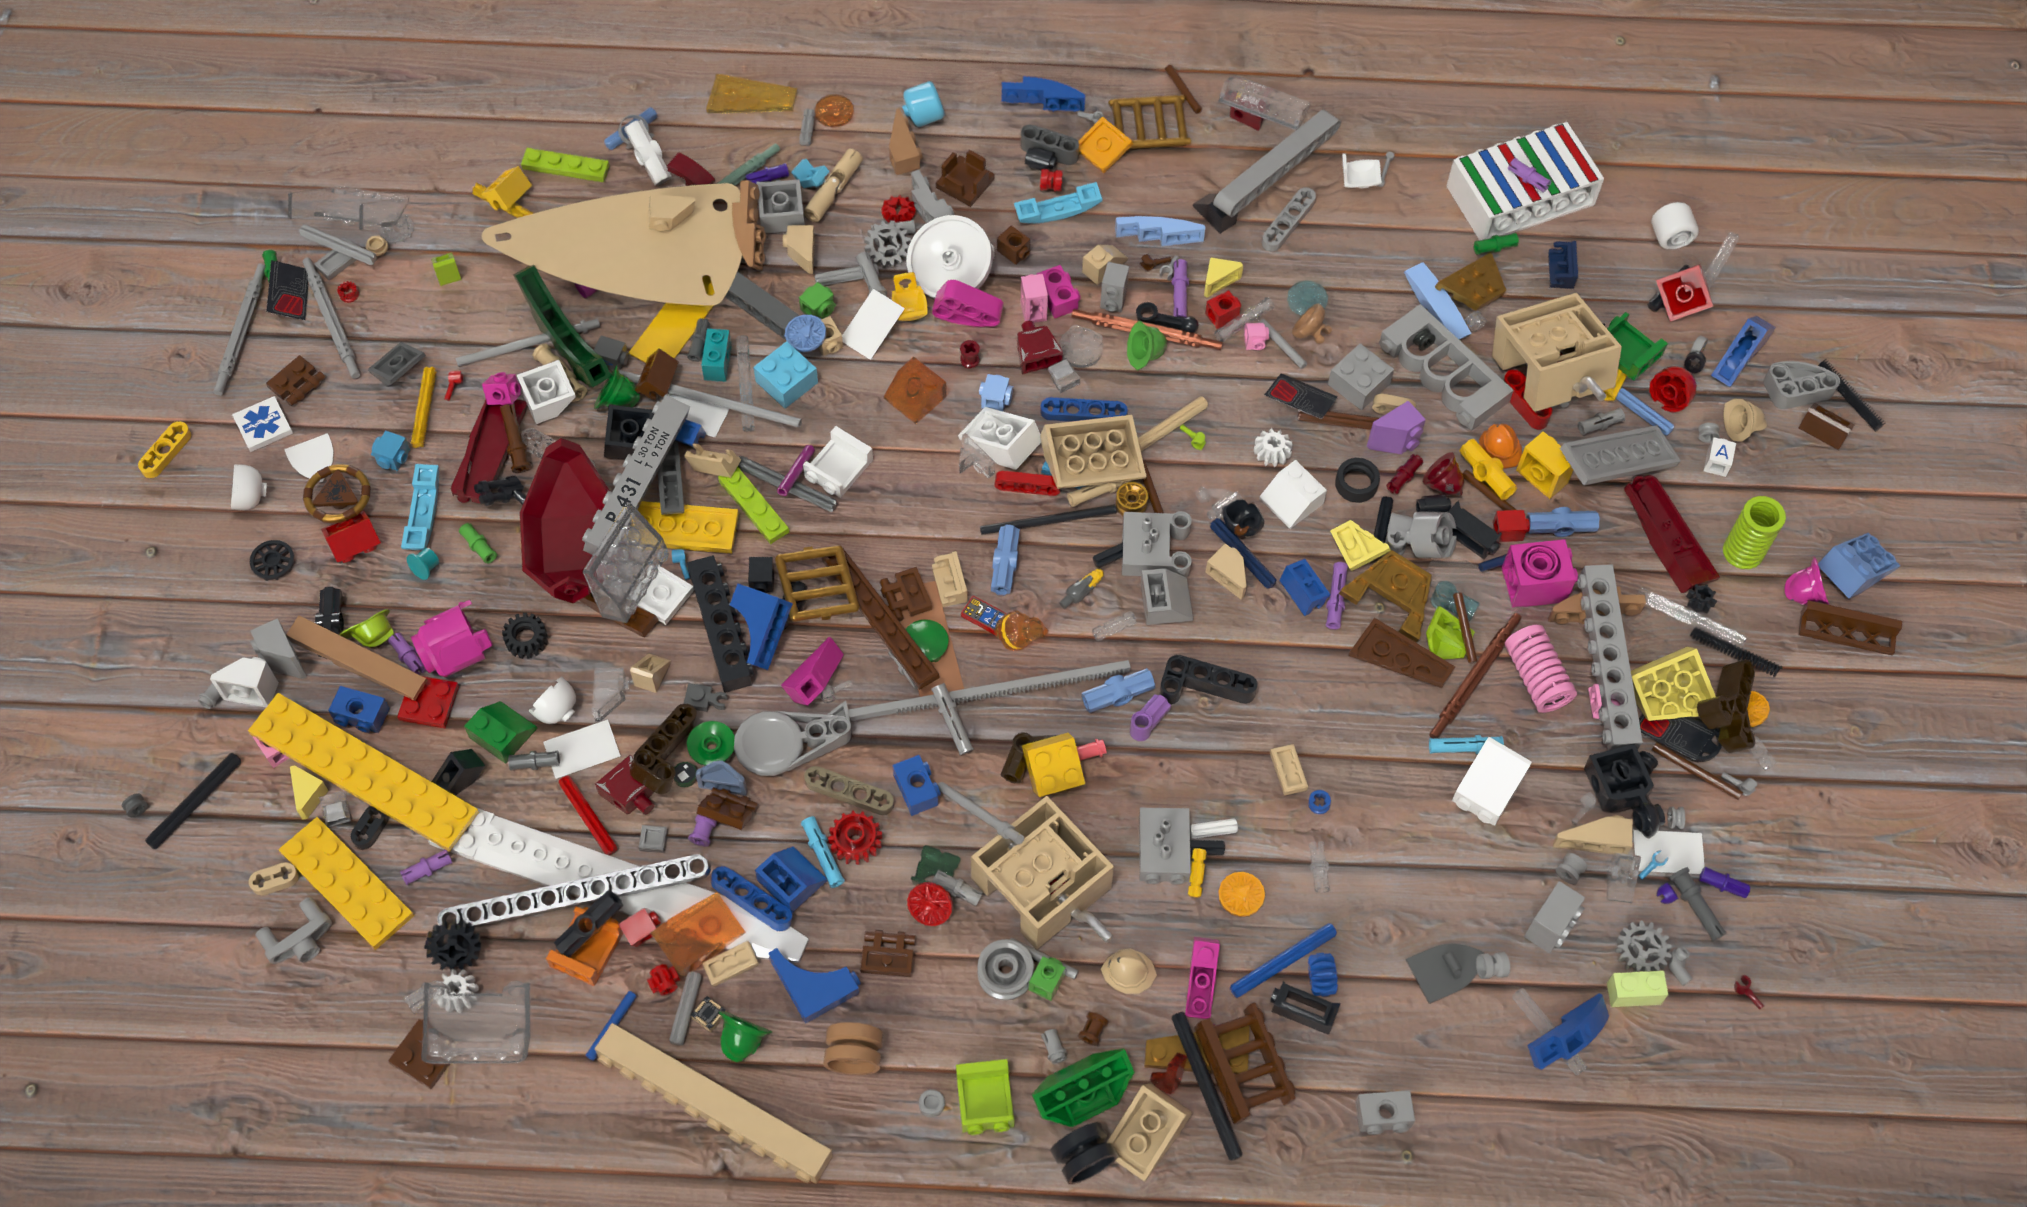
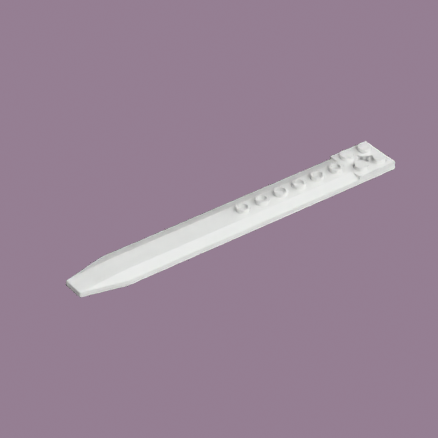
M477 808L479 811L478 815L467 828L468 831L464 832L450 851L451 853L544 886L640 867L495 816V814ZM428 840L430 845L444 850V848ZM648 871L644 874L643 880L645 884H650L654 881L655 874L653 871ZM624 876L619 881L620 889L628 888L630 878ZM598 882L595 885L594 891L596 895H600L605 891L606 886L604 882ZM688 883L619 897L624 905L618 911L620 913L632 916L643 908L649 909L651 912L654 910L662 922L659 924L660 927L724 950H729L749 941L757 959L769 960L768 952L778 948L780 953L789 962L799 963L809 941L807 937L792 927L785 931H776L725 896ZM574 887L570 891V895L580 897V888Z

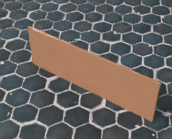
M936 581L924 583L933 609L914 616H910L908 609L903 610L904 619L900 621L906 629L915 621L933 620L941 624L948 634L949 643L947 650L938 662H931L939 673L940 678L922 689H918L920 697L934 695L931 689L943 683L946 684L948 692L964 689ZM901 592L894 594L897 601L903 600Z

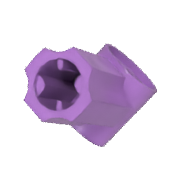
M1154 694L1140 711L1133 714L1130 724V735L1134 740L1145 741L1150 737L1151 731L1171 709V705L1162 695ZM1140 724V725H1144L1145 727H1144V728H1140V727H1138L1137 725Z

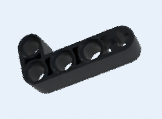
M1173 655L1167 661L1159 695L1166 698L1168 703L1172 705L1179 701L1183 687L1247 704L1254 700L1258 683L1256 678L1250 674L1182 655ZM1177 667L1182 671L1176 672L1172 668ZM1196 674H1202V675H1204L1205 677H1204V678H1198V677H1196L1195 675H1196ZM1224 680L1228 684L1222 685L1218 681ZM1166 688H1173L1176 691L1168 692Z

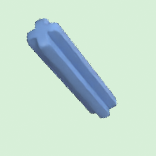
M650 107L639 116L644 118L647 124L657 118V113ZM634 118L626 125L621 127L622 134L626 139H628L629 137L624 130L625 127L630 125L632 122L637 121L638 119ZM618 130L604 140L605 146L609 150H613L623 142Z
M1625 388L1620 389L1616 397L1618 401L1652 426L1657 425L1664 435H1669L1673 431L1674 424Z

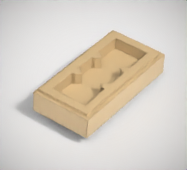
M1294 744L1271 749L1270 755L1284 796L1307 791L1308 784Z
M749 941L702 963L713 987L760 965Z

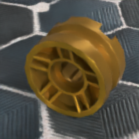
M1127 482L1121 485L1116 493L1117 511L1122 516L1124 512L1145 513L1148 502L1146 488L1137 482Z

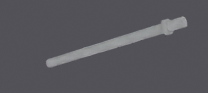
M597 318L587 322L582 320L579 324L572 326L577 333L583 332L585 334L588 333V330L600 327ZM544 333L456 358V362L459 367L551 340Z

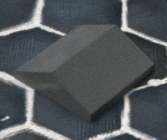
M400 342L368 370L384 385L389 386L426 355L424 352Z

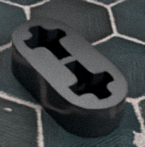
M369 806L351 832V840L355 847L361 850L370 848L389 820L388 815ZM378 813H380L381 818H375L373 821L371 816L373 814L378 815ZM366 834L368 836L367 839H362L361 841L358 838L359 835L364 836Z

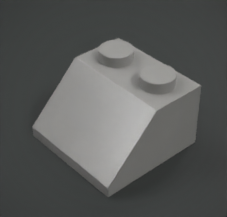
M278 618L250 630L254 638L250 643L259 658L267 662L271 671L300 679L307 677Z

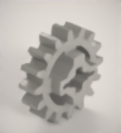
M882 221L880 227L874 224V231H867L869 237H865L864 243L868 245L864 247V250L869 252L871 259L875 258L874 263L878 264L881 262L882 268H885L886 264L894 268V262L901 265V258L907 259L906 252H908L909 248L907 244L911 242L910 237H905L908 231H901L900 223L896 227L893 226V221H890L889 225ZM898 237L902 242V247H900V244L897 243ZM873 241L878 246L877 252L874 249ZM888 242H891V245H888L887 247L884 246V243L887 244Z
M1640 921L1637 927L1632 922L1629 924L1628 929L1625 927L1620 932L1621 936H1618L1616 942L1620 945L1616 947L1615 952L1622 953L1618 960L1619 962H1627L1626 970L1633 967L1634 972H1639L1640 970L1643 972L1650 970L1660 971V968L1664 969L1666 967V961H1669L1672 957L1668 953L1672 949V945L1666 944L1669 936H1662L1660 934L1663 930L1661 927L1655 930L1653 929L1654 924L1652 922L1647 927L1643 921Z

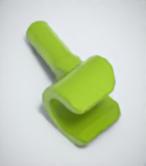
M1181 425L1180 429L1193 439L1191 445L1197 450H1202L1206 444L1204 433H1195L1185 425Z

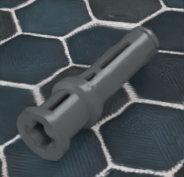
M1683 868L1671 875L1669 880L1675 883L1681 893V899L1688 901L1710 935L1711 940L1715 941L1717 938L1719 939L1724 936L1726 931H1724L1700 894L1702 888L1700 885L1695 884L1689 874V868Z

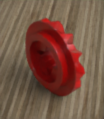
M899 194L898 197L891 196L889 200H884L881 212L887 222L895 221L896 223L911 221L915 216L916 209L914 202L910 201L909 197L904 198ZM898 205L901 206L899 214L896 211Z

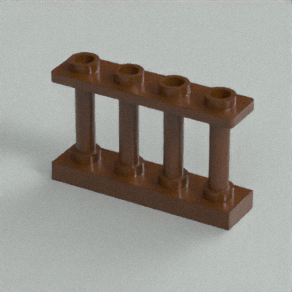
M1255 1002L1249 1004L1243 1010L1245 1014L1243 1017L1217 1026L1212 1024L1210 1018L1200 1021L1194 1027L1233 1124L1250 1116V1108L1278 1098L1281 1099L1282 1104L1285 1106L1296 1099L1295 1087L1287 1078L1284 1061L1275 1050L1274 1038L1267 1031L1264 1024V1014ZM1248 1025L1250 1026L1255 1040L1227 1050L1222 1048L1219 1041L1220 1035ZM1260 1049L1265 1064L1238 1074L1232 1072L1229 1065L1230 1059ZM1270 1073L1276 1088L1249 1098L1242 1096L1239 1088L1241 1083Z

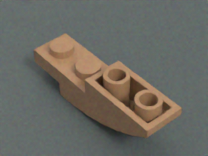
M745 180L741 181L740 202L732 203L733 227L739 249L748 266L756 270H763V263L765 261L763 245L766 234L764 227L757 224L759 219L757 203L760 191L757 184Z
M1620 586L1617 587L1621 614L1628 616L1641 614L1646 604L1645 595H1621ZM1593 589L1596 594H1602L1598 589ZM1582 592L1555 605L1548 617V622H1556L1558 624L1580 622L1584 624L1586 613L1581 608ZM1596 610L1598 614H1602L1605 616V614L1602 611Z

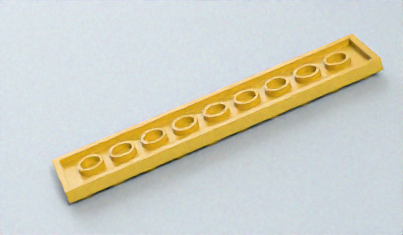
M280 693L276 694L248 729L249 734L449 852L479 813L478 809Z

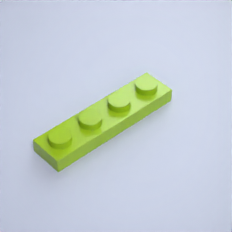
M526 148L521 162L522 170L597 182H605L610 167L607 160Z
M738 466L731 478L718 476L720 484L770 545L789 533L788 526Z

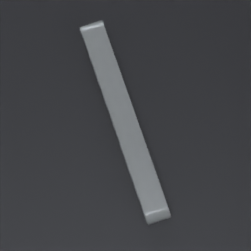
M1321 110L1223 188L1215 197L1213 205L1230 217L1235 216L1331 138L1339 129L1341 120L1326 110Z

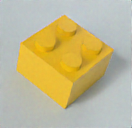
M1543 431L1525 446L1516 471L1546 497L1551 499L1568 484L1573 468L1566 460L1557 441Z
M1069 733L1022 745L1032 789L1038 797L1085 784L1075 739Z

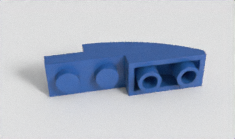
M1023 76V83L1002 82V102L1042 103L1043 110L1084 111L1085 94L1060 82Z
M1602 994L1595 995L1560 1017L1562 1024L1528 1044L1536 1068L1542 1070L1559 1058L1569 1060L1595 1039L1609 1018Z

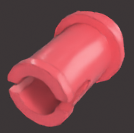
M1095 739V742L1077 747L1080 761L1098 755L1103 757V754L1107 753L1103 739Z

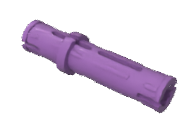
M1178 259V265L1177 261H1174L1173 316H1183V318H1186L1187 286L1189 285L1187 261Z
M1336 562L1333 565L1331 595L1326 605L1328 609L1326 627L1334 630L1341 627L1342 611L1345 610L1344 597L1338 594L1346 585L1348 565L1343 562Z

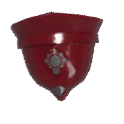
M1446 453L1429 467L1423 477V483L1442 494L1462 496L1464 476L1459 468V464L1456 462L1454 453Z

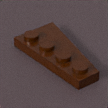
M1375 617L1349 652L1351 657L1440 688L1444 686L1455 669L1454 665Z

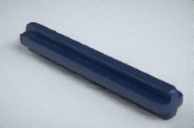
M1216 518L1211 522L1210 528L1225 544L1240 552L1241 556H1243L1244 565L1267 589L1276 584V578L1244 543L1227 528L1220 518Z

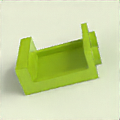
M1007 1059L956 1064L962 1133L968 1132L969 1135L982 1134L984 1130L994 1129L995 1132H1005L1010 1129L1009 1127H1014Z

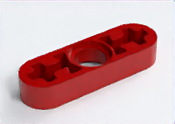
M999 471L995 476L994 486L1002 491L1056 496L1060 493V489H1057L1054 479L1050 475Z

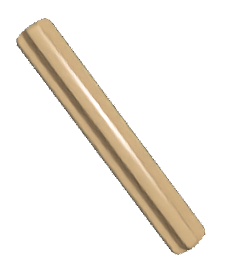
M1203 396L1198 397L1138 437L1140 451H1143L1208 407L1207 400Z

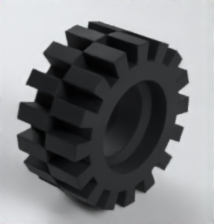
M518 613L515 615V620L510 617L508 619L509 624L505 623V630H502L507 650L515 657L518 654L521 659L524 658V655L527 656V659L532 658V653L535 656L539 655L538 649L543 651L545 649L543 644L547 645L548 634L539 617L536 618L535 614L532 613L530 617H528L527 613H523V617H520ZM523 630H532L534 632L533 638L526 642H519L516 636Z

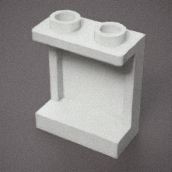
M835 426L830 432L831 440L811 463L806 461L803 464L804 476L809 482L817 483L830 495L835 494L841 498L873 461V451L868 445Z

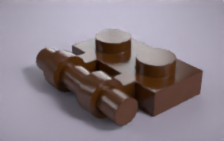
M299 355L266 382V385L282 400L289 396L286 402L293 406L297 401L301 402L310 390L318 388L320 382L326 377L321 371L315 374V367Z
M917 567L895 573L896 582L890 584L888 578L880 580L882 596L886 598L889 609L899 622L904 619L903 610L908 609L910 616H914L933 609ZM901 592L903 600L897 601L894 594Z
M713 787L710 795H707L698 805L696 814L742 830L751 820L752 812L757 811L759 803L751 801V798L744 795L740 797L731 794V791L722 788L721 790Z
M875 930V932L865 931L864 941L874 942L873 946H863L861 973L911 977L914 951L904 949V946L915 945V935H906V932L900 931L897 934L883 933V930ZM882 943L896 944V948L882 947Z

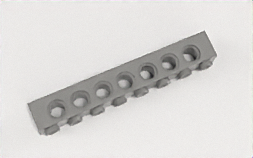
M1613 564L1584 566L1578 575L1577 584L1579 589L1582 588L1581 608L1586 613L1584 627L1585 631L1589 632L1588 652L1593 656L1591 665L1592 675L1596 676L1602 706L1599 709V719L1604 724L1602 732L1603 743L1607 744L1608 750L1634 743L1638 749L1643 741ZM1593 589H1598L1602 594H1596ZM1596 610L1602 611L1605 616H1600ZM1600 632L1606 633L1609 638L1602 637ZM1603 654L1611 656L1613 660H1607ZM1607 676L1613 677L1617 683L1610 682ZM1611 699L1619 701L1620 706L1614 705ZM1614 721L1622 723L1624 728L1617 727Z

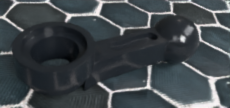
M1151 302L1141 303L1136 309L1138 321L1195 333L1199 327L1196 318L1192 316L1182 318L1158 313L1157 306ZM1146 312H1150L1153 314L1151 317L1148 318L1142 316V314Z

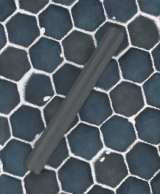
M739 456L741 461L738 467L744 472L776 487H779L785 478V475L749 458ZM798 481L794 483L789 493L830 512H833L837 506L836 499Z

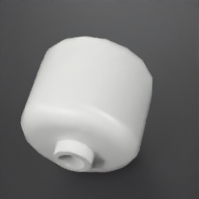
M1675 202L1665 205L1654 213L1651 220L1658 242L1665 249L1674 250L1685 247L1692 243L1699 233L1692 210L1685 203Z

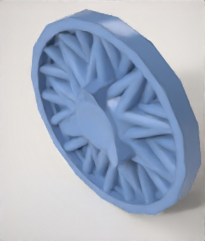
M800 315L788 323L785 328V338L797 351L809 352L822 345L826 338V328L823 321L818 317Z

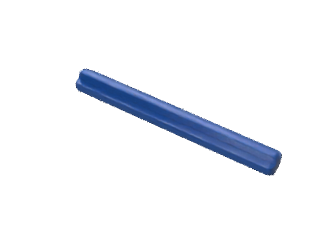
M1331 923L1326 924L1231 984V993L1236 998L1244 995L1334 938L1337 934L1336 929Z

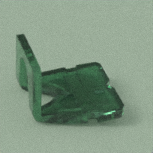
M927 845L923 846L920 855L921 861L918 862L916 874L911 876L912 884L916 886L917 884L929 882L924 879L932 875L935 876L938 869L953 877L955 869L957 870L961 861L960 857L947 852L941 854L939 849Z

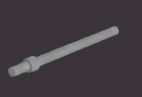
M940 782L938 784L940 792L992 826L1003 838L1011 839L1016 844H1021L1024 841V836L1015 831V827L1010 823L1002 822L946 783Z

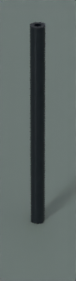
M1113 504L980 526L981 535L998 533L1000 527L1005 525H1014L1016 528L1022 529L1115 514L1116 506Z

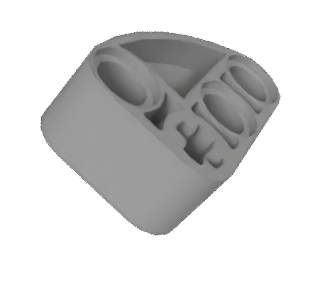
M1783 361L1773 363L1770 366L1763 382L1772 403L1779 409H1789L1831 399L1840 384V378L1835 373L1814 364Z

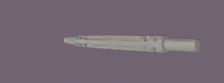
M305 258L302 262L308 274L307 280L343 363H346L351 377L356 379L360 376V373L354 361L355 355L320 274L316 272L311 259Z
M258 264L253 280L249 281L218 370L219 377L213 391L216 395L221 396L223 394L227 380L231 377L263 286L261 282L264 276V264Z

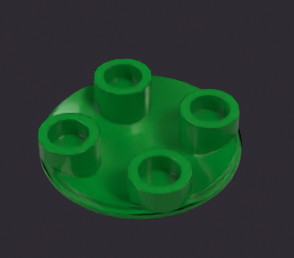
M924 619L911 623L905 629L930 662H938L947 650L949 638L947 631L941 624L933 620Z

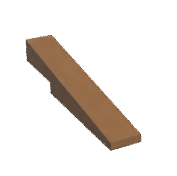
M300 615L286 634L292 643L331 660L335 665L414 701L427 682L426 678Z

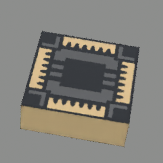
M706 996L690 1016L709 1032H712L722 1020L718 1012L727 1011Z

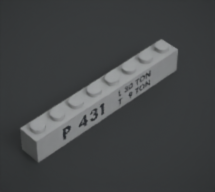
M668 395L664 396L662 402H656L652 411L654 414L652 420L648 418L642 429L645 432L644 435L637 437L633 445V449H635L633 455H627L623 463V467H625L623 473L618 472L614 479V490L607 492L603 500V504H605L603 510H597L592 521L595 523L593 528H588L583 536L582 541L585 542L583 551L608 563L610 562L688 416L690 406Z

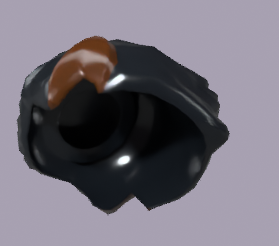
M1238 499L1222 507V516L1227 528L1237 536H1253L1264 527L1263 515L1254 502L1247 503L1246 500Z

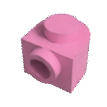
M1245 323L1244 339L1246 350H1262L1265 348V340L1269 339V329L1265 327L1264 323Z

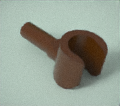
M1145 254L1141 257L1143 262H1140V265L1146 271H1151L1155 265L1171 262V257L1152 259L1149 254Z

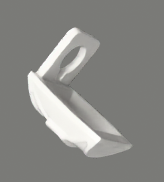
M1342 154L1344 186L1346 188H1368L1382 184L1379 160H1359L1346 163V154Z

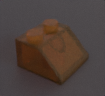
M913 357L898 370L884 395V399L917 424L947 397L946 381Z

